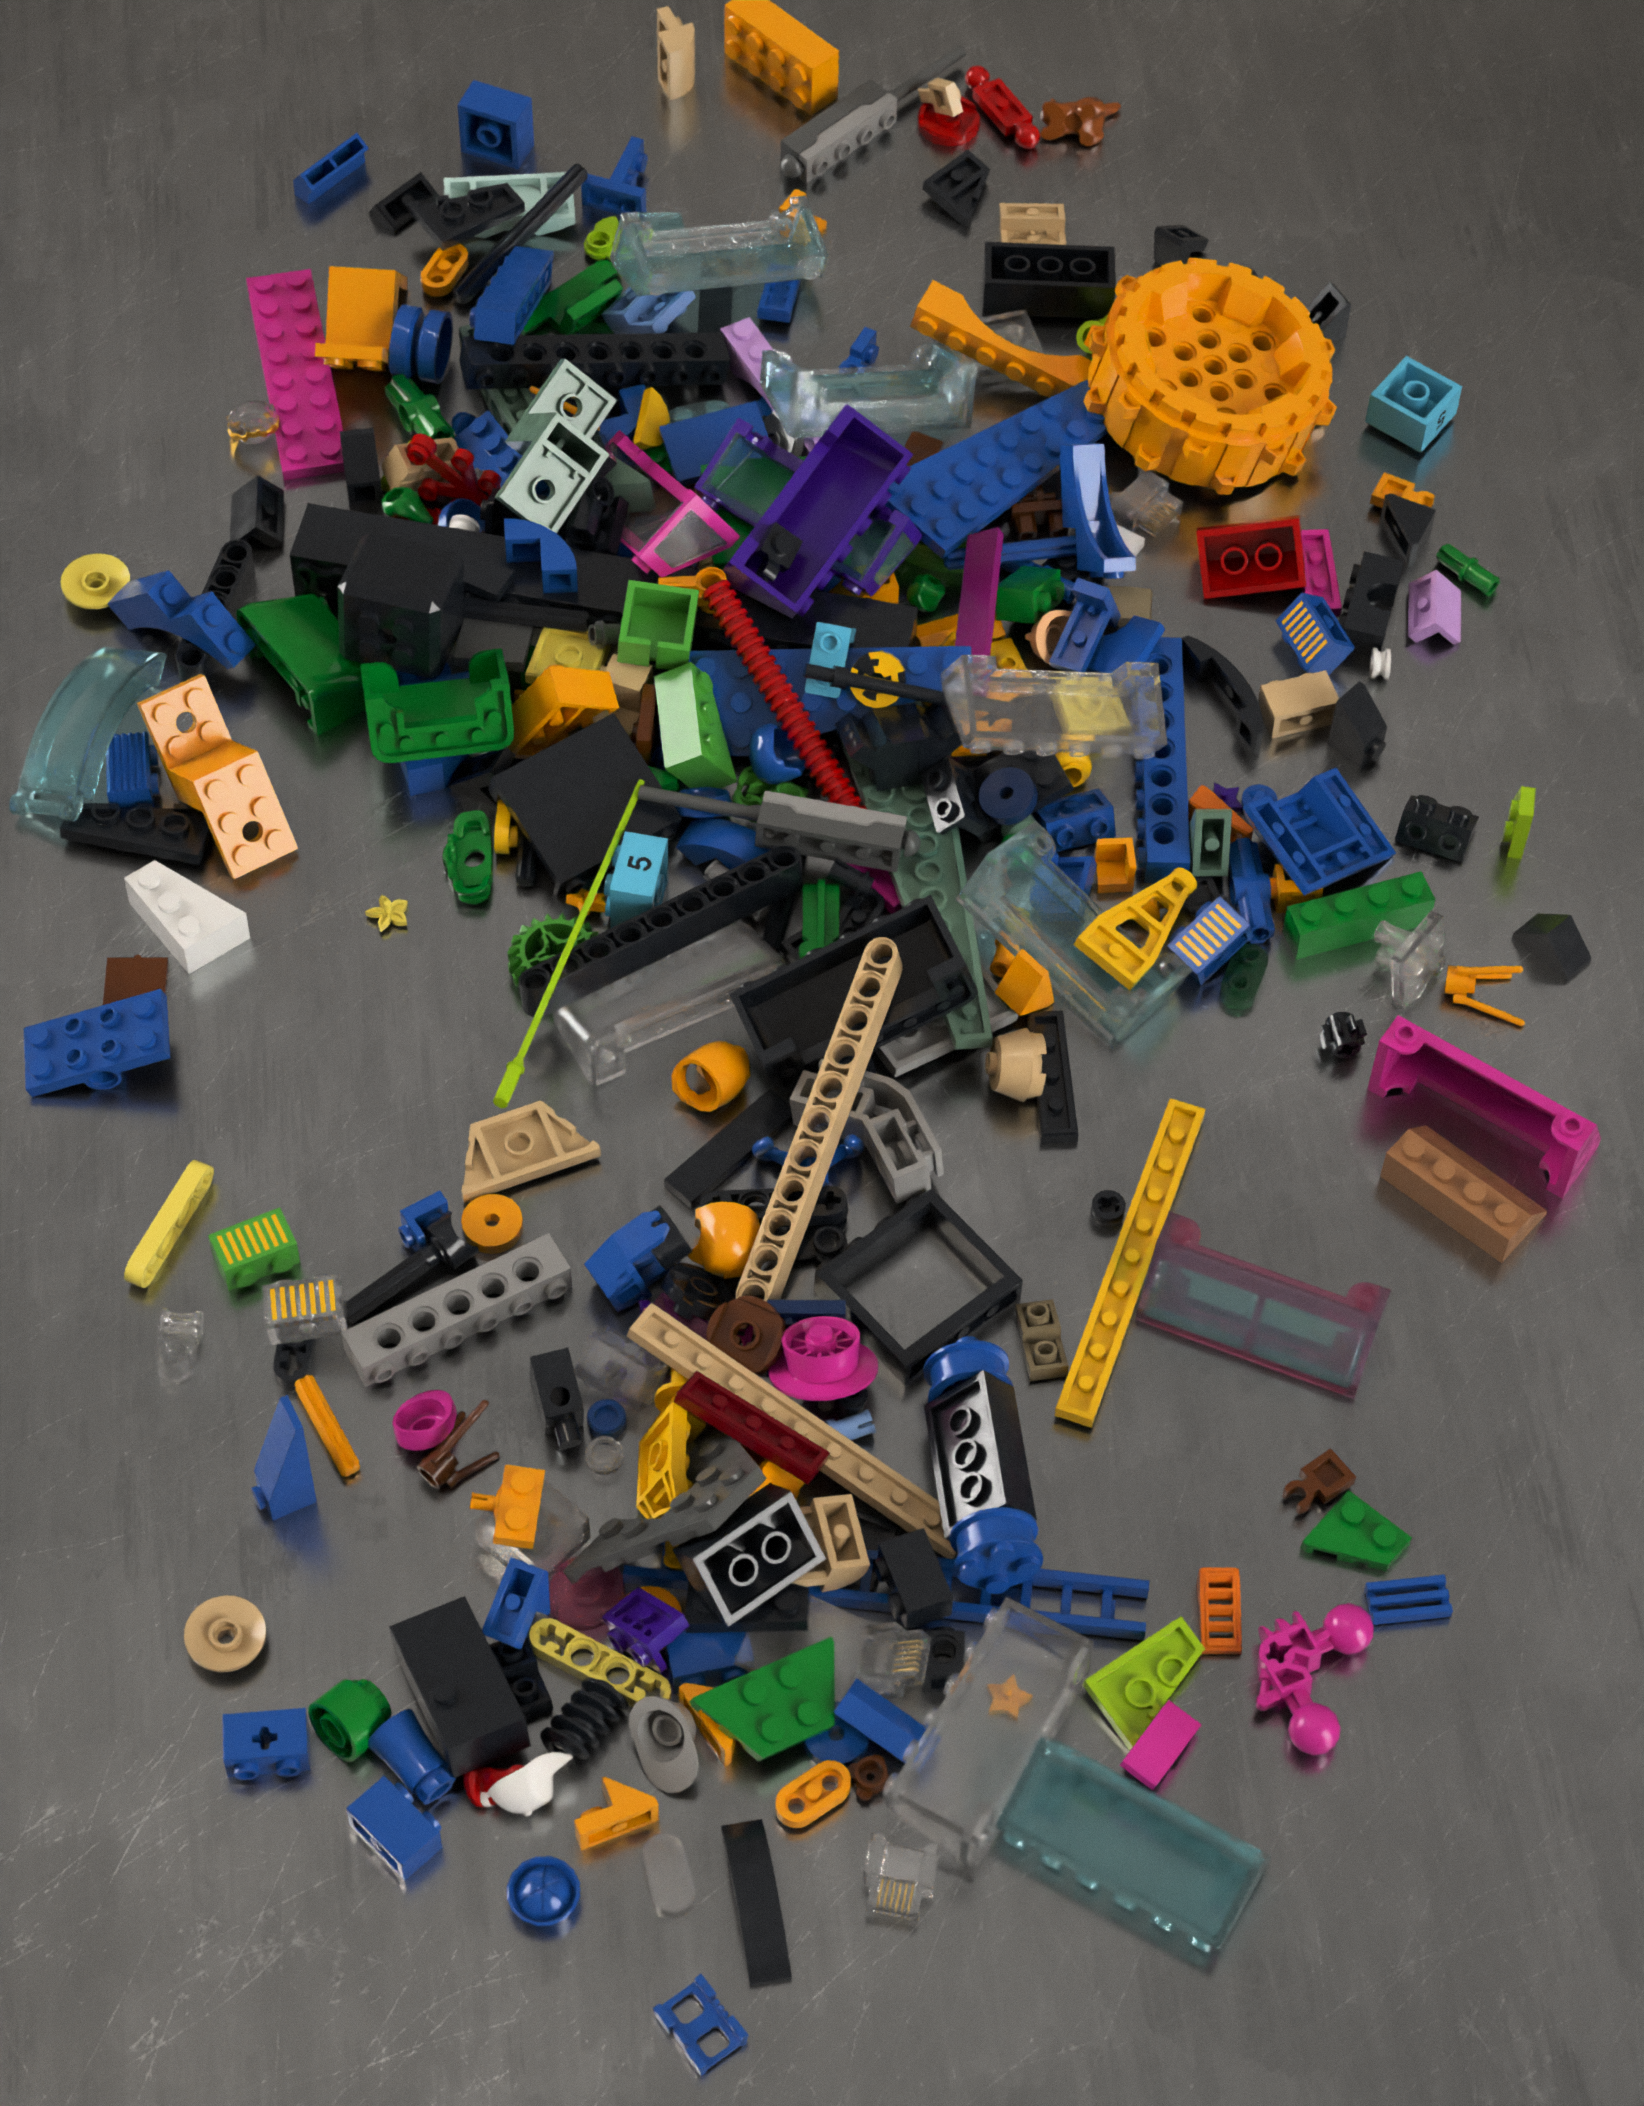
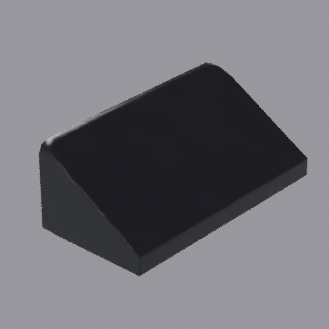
M420 172L374 205L369 214L394 233L414 218L408 212V202L419 200L420 205L436 202V197L440 195Z

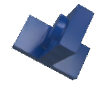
M631 137L610 179L587 174L588 178L581 185L582 205L642 221L646 213V189L637 187L636 182L639 172H644L648 160V155L644 153V139Z
M1077 577L1072 588L1077 602L1049 663L1053 668L1083 678L1106 626L1109 625L1116 628L1121 614L1109 588Z

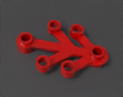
M415 434L407 446V457L412 463L416 465L427 464L449 482H437L432 478L423 479L418 488V494L427 501H434L438 495L469 499L481 507L483 499L488 500V496H490L493 488L500 489L501 477L493 470H484L479 480H477L473 466L474 456L467 449H457L451 458L452 466L461 472L460 475L434 455L437 451V444L431 437L425 434ZM480 488H481L483 491L487 492V493H488V496H486L483 492H481V491H480ZM451 499L448 504H450L451 502H453V501H455V500H457V499Z

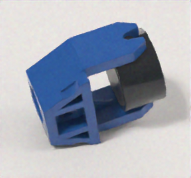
M658 1205L650 1212L641 1213L614 1232L584 1265L618 1312L634 1305L639 1300H646L653 1296L648 1287L666 1275L670 1268L673 1269L675 1264L680 1263L682 1259L693 1251L666 1211Z

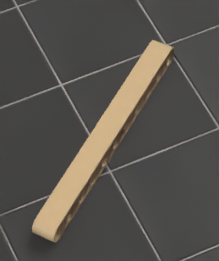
M887 937L873 939L864 950L736 1289V1299L745 1295H763V1300L768 1302V1300H780L902 974L903 964L897 946ZM881 957H892L887 963H876ZM869 990H879L873 997H864V994ZM856 1023H867L862 1030H851ZM854 1056L850 1063L845 1065L838 1064L843 1057ZM831 1090H842L837 1097L832 1099L826 1098L827 1093ZM818 1124H829L823 1132H813V1129ZM805 1158H816L811 1166H800ZM796 1191L803 1192L800 1199L796 1201L787 1200L791 1193ZM784 1225L790 1226V1230L785 1235H774L779 1227ZM770 1260L778 1261L772 1270H761L765 1262Z

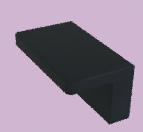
M257 475L233 493L230 540L241 539L247 541L249 538L254 537L273 549L282 543L284 490Z

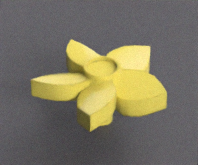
M381 895L379 907L371 908L365 911V914L371 918H379L378 927L381 932L391 922L396 926H406L407 920L404 912L407 909L408 901L397 899L391 903L389 898Z

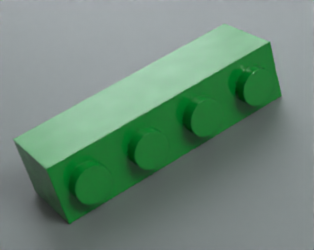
M1422 871L1287 906L1282 932L1295 960L1428 925L1436 899Z

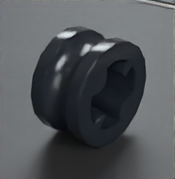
M1100 1191L1092 1200L1090 1214L1092 1221L1101 1228L1111 1229L1117 1227L1124 1219L1125 1200L1115 1191ZM1110 1206L1115 1207L1114 1212L1110 1210L1106 1213L1101 1212L1102 1207L1106 1209Z

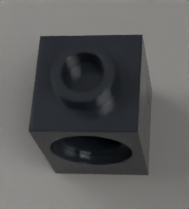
M947 1626L924 1630L922 1644V1692L963 1693L965 1678V1631H955V1629ZM939 1653H945L953 1659L948 1662H941L935 1659L934 1656Z

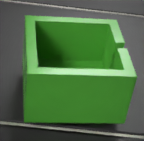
M629 580L618 640L617 662L649 667L650 661H656V668L672 670L689 663L699 590Z

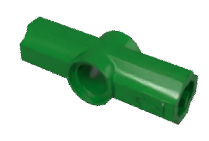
M403 374L392 377L390 383L385 386L386 397L398 410L400 421L407 432L415 431L417 434H425L433 440L451 437L455 439L454 430L441 415L439 404L434 395H424L411 378H406Z

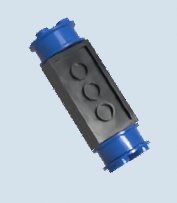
M966 1336L957 1340L956 1343L942 1347L926 1360L923 1373L926 1382L931 1388L928 1392V1403L924 1405L944 1538L950 1541L951 1547L958 1553L954 1563L955 1575L962 1583L968 1586L986 1589L991 1594H999L1007 1591L1010 1586L1020 1584L1037 1574L1043 1564V1554L1039 1546L1034 1543L1038 1535L1037 1517L1015 1391L1012 1381L1006 1376L1009 1369L1008 1355L996 1344L979 1341L973 1336Z

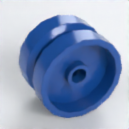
M401 305L394 320L389 347V369L393 377L403 374L406 378L412 379L417 372L422 382L440 384L448 368L453 342V317L451 312L432 309L425 317L422 307Z

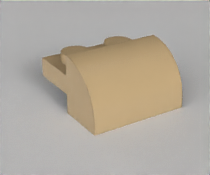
M669 6L657 9L658 81L668 98L673 100L688 93L695 82V30L693 23L683 25L681 19L674 16Z
M852 1494L813 1498L810 1506L800 1507L826 1559L792 1583L805 1587L820 1585L821 1592H828L850 1585L860 1579L868 1571L870 1562Z

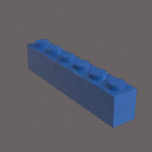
M515 246L510 255L505 256L503 266H499L497 275L492 276L490 286L485 287L482 297L479 296L477 306L471 308L469 325L474 328V340L514 345L552 282L554 251Z

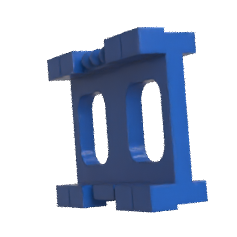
M699 1974L688 1987L661 2005L659 2003L653 2007V2012L669 2034L674 2033V2038L685 2050L686 2057L702 2076L709 2068L735 2049L745 2045L748 2033L734 2015L729 2017V2012L724 2011V2006L720 2005L719 1999H715L716 1992L704 1976ZM687 1995H694L703 2006L704 2011L691 2022L684 2024L674 2014L672 2007ZM719 2028L730 2044L714 2057H708L697 2044V2040L711 2029Z

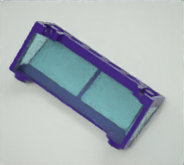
M738 417L694 488L702 496L701 499L712 510L717 512L719 508H722L755 527L802 464L803 460L774 444L769 437L753 432V425ZM886 506L881 511H878L876 508L872 510L868 516L873 521L861 538L855 534L850 540L849 544L854 548L842 564L835 561L829 569L836 577L843 580L841 585L857 596L863 592L872 597L914 550L922 538V534L908 516L896 509L892 512Z

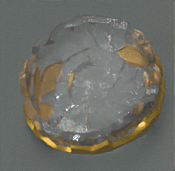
M247 401L244 404H239L236 409L230 411V415L226 416L227 431L230 437L237 442L249 445L259 444L268 440L278 430L279 417L274 405L267 404L265 401Z

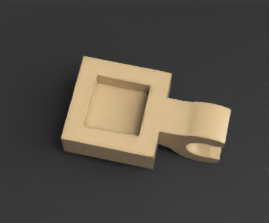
M936 78L927 83L929 88L917 89L920 101L923 103H933L936 113L954 117L963 112L960 102L961 93L955 82Z

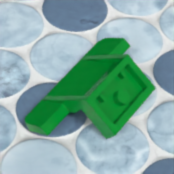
M600 260L542 297L521 334L527 335L545 322L549 323L562 335L575 334L602 316L601 314L621 296L624 288L616 278L606 285L605 283L619 275L623 268L608 260Z

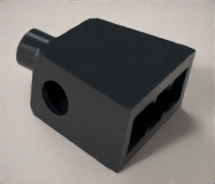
M569 1348L531 1356L530 1384L545 1435L555 1434L560 1449H568L581 1444L582 1440L578 1428L583 1426L584 1408Z

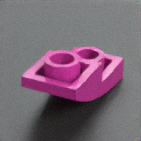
M1168 1700L1121 1762L1120 1766L1153 1791L1198 1731L1201 1724Z

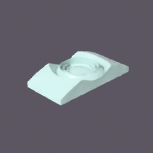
M566 172L444 178V195H448L451 199L466 196L469 190L503 183H508L525 202V212L473 236L485 239L502 231H510ZM573 194L534 235H544L575 224Z

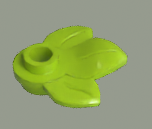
M611 216L595 224L594 230L587 235L584 241V251L589 257L594 259H608L613 263L622 265L632 264L642 258L641 253L637 249L644 241L645 232L621 229L616 216Z

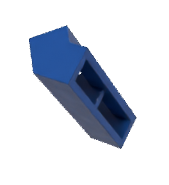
M857 1678L833 1712L916 1772L921 1770L940 1740V1737Z

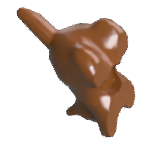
M1084 97L1076 102L1066 103L1057 102L1052 98L1042 105L1043 110L1040 113V118L1047 126L1041 129L1040 135L1044 139L1053 140L1067 134L1078 135L1081 144L1093 146L1104 137L1105 116L1117 112L1121 108V104L1118 102L1104 104L1097 97Z

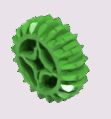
M547 913L545 921L540 922L533 917L531 927L521 925L520 935H513L512 946L509 947L507 952L509 961L508 971L513 978L515 987H519V976L522 972L563 952L578 918L577 915L569 921L566 920L563 913H561L558 919H552ZM584 923L574 946L598 935V931L592 932L590 923ZM542 949L541 951L535 954L534 958L530 959L536 951Z

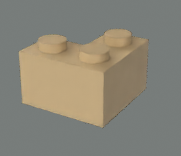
M613 653L607 666L602 665L599 671L610 672L619 709L612 713L615 714L632 740L633 724L639 722L643 684L653 685V665L649 664V667L620 663L617 662L618 655ZM604 710L593 717V721L595 723L612 713Z

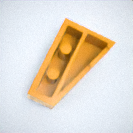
M562 665L547 667L512 705L514 739L508 748L516 755L514 758L527 759L569 737L568 733L582 725V728L590 726L594 723L593 717L604 710L612 713L619 709L610 672L569 668Z

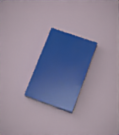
M756 401L659 426L660 435L674 477L683 486H688L698 482L701 477V465L710 463L738 417L753 425V432L768 437ZM736 434L718 462H732L745 448V445ZM751 453L744 461L766 459L756 453Z

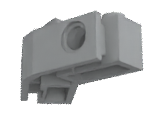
M822 1058L820 1059V1061H819V1063H818L819 1069H820L821 1064H822V1061H823ZM803 1070L789 1099L793 1125H799L817 1077L816 1073ZM865 1071L840 1138L844 1139L847 1134H854L864 1141L896 1204L930 1190L931 1171L934 1170L937 1177L944 1175L942 1150L910 1091L893 1078ZM831 1090L827 1093L826 1098H835L840 1095L842 1090ZM875 1105L888 1108L892 1111L885 1113L883 1110L876 1107ZM818 1124L813 1131L823 1132L829 1124Z

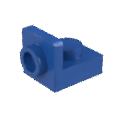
M440 1190L400 1210L402 1226L398 1228V1232L407 1248L413 1246L417 1251L426 1245L424 1228L449 1211L448 1201Z

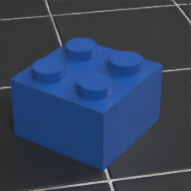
M473 80L457 105L461 152L519 170L534 146L532 98Z

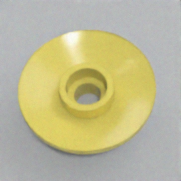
M101 553L88 554L75 559L65 568L61 576V589L66 599L78 607L102 609L109 607L107 603L131 581L130 573L126 565L114 556Z

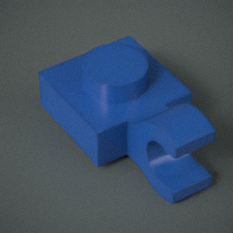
M864 327L850 347L849 357L839 365L838 379L842 380L846 374L852 373L855 374V386H859L863 382L864 370L868 364H874L879 353V347L876 346L877 331Z

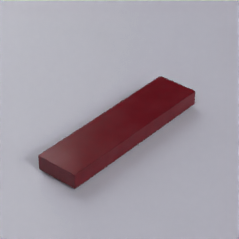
M697 1370L676 1393L673 1402L806 1484L810 1483L829 1458V1451Z

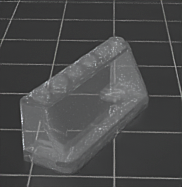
M962 655L941 673L942 691L962 746L970 749V752L973 754L1003 750V753L1006 755L1036 751V754L1039 756L1069 752L1071 757H1083L1090 753H1100L1103 758H1116L1123 754L1134 755L1135 759H1148L1154 757L1156 751L1167 745L1158 663L1125 662L1112 673L997 669L996 656Z
M735 922L724 927L723 930L708 935L553 1012V1020L593 1088L626 1074V1052L735 1007L729 995L730 993L736 991L743 983L756 981L770 974L776 967L787 963L747 923Z
M1008 1597L1005 1598L999 1609L993 1607L989 1612L983 1625V1629L986 1630L980 1641L974 1639L970 1643L963 1658V1662L966 1663L960 1674L954 1672L950 1676L943 1692L946 1695L940 1707L934 1705L924 1721L923 1728L926 1729L919 1741L917 1739L911 1741L903 1757V1761L906 1762L899 1774L895 1772L891 1774L882 1793L886 1796V1807L958 1862L973 1870L981 1863L1077 1699L1091 1667L1094 1641Z

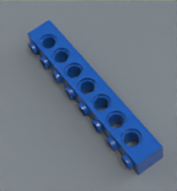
M1160 637L1138 672V678H1135L1132 682V699H1138V705L1133 707V726H1139V733L1134 734L1133 748L1134 754H1140V761H1135L1134 781L1141 783V790L1136 789L1135 810L1142 811V818H1137L1136 839L1143 840V847H1138L1137 869H1143L1144 883H1156L1170 875L1176 868H1184L1188 871L1190 868L1182 638Z

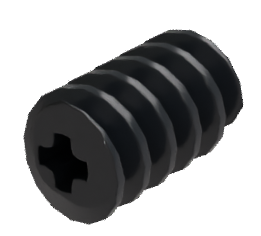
M586 1678L581 1683V1690H576L571 1695V1703L567 1702L561 1707V1715H556L551 1719V1727H546L541 1731V1741L549 1753H569L572 1757L575 1755L586 1760L589 1757V1753L583 1744L586 1743L589 1746L597 1747L599 1740L593 1732L596 1731L606 1735L609 1732V1728L603 1721L604 1718L614 1723L617 1722L619 1715L613 1707L616 1706L619 1709L627 1710L629 1703L609 1683L599 1679ZM573 1758L565 1764L570 1768L577 1769V1764Z

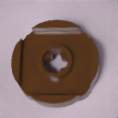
M745 1295L728 1303H723L714 1311L709 1320L706 1335L709 1343L754 1374H763L780 1358L784 1350L782 1337L787 1327L785 1320L773 1305L761 1298ZM749 1325H752L754 1327L753 1334L756 1335L754 1341L748 1342L746 1346H741L742 1338L737 1336L740 1329L746 1330Z

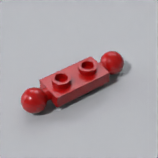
M976 65L969 68L965 75V82L973 90L972 98L1005 137L1015 133V140L1021 148H1034L1039 143L1040 132L1032 124L1033 116L1000 78L990 81L989 72L983 66Z

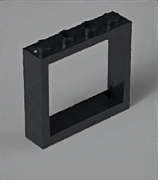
M931 1188L923 1195H915L908 1200L903 1209L894 1216H886L881 1219L874 1230L865 1237H857L852 1240L845 1251L836 1258L824 1260L815 1272L814 1292L822 1300H846L845 1320L857 1326L860 1331V1340L905 1386L923 1372L926 1360L934 1352L942 1347L956 1343L962 1337L972 1336L1021 1299L1023 1280ZM930 1217L994 1284L904 1350L849 1293L840 1281Z

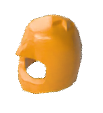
M714 1041L699 1047L683 1058L674 1068L671 1075L672 1090L682 1102L700 1111L711 1112L728 1104L739 1095L751 1076L750 1062L746 1050L741 1046L732 1045L726 1041ZM690 1064L697 1065L696 1070L709 1084V1091L698 1095L690 1089L685 1077L687 1067Z
M735 1202L709 1203L695 1209V1226L701 1231L698 1245L692 1249L693 1252L688 1257L693 1262L703 1265L706 1271L724 1279L742 1276L760 1228L757 1213L748 1206Z

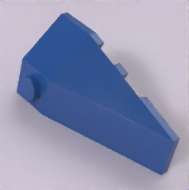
M288 1395L281 1397L277 1404L254 1468L257 1485L251 1488L259 1509L267 1508L272 1520L317 1502L303 1426Z

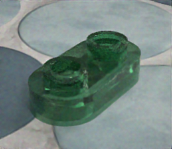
M1245 944L1231 957L1220 987V999L1227 1007L1234 1010H1244L1255 1002L1268 966V955L1263 948L1255 944ZM1235 985H1239V986L1244 987V988H1243V989H1239V988H1236Z

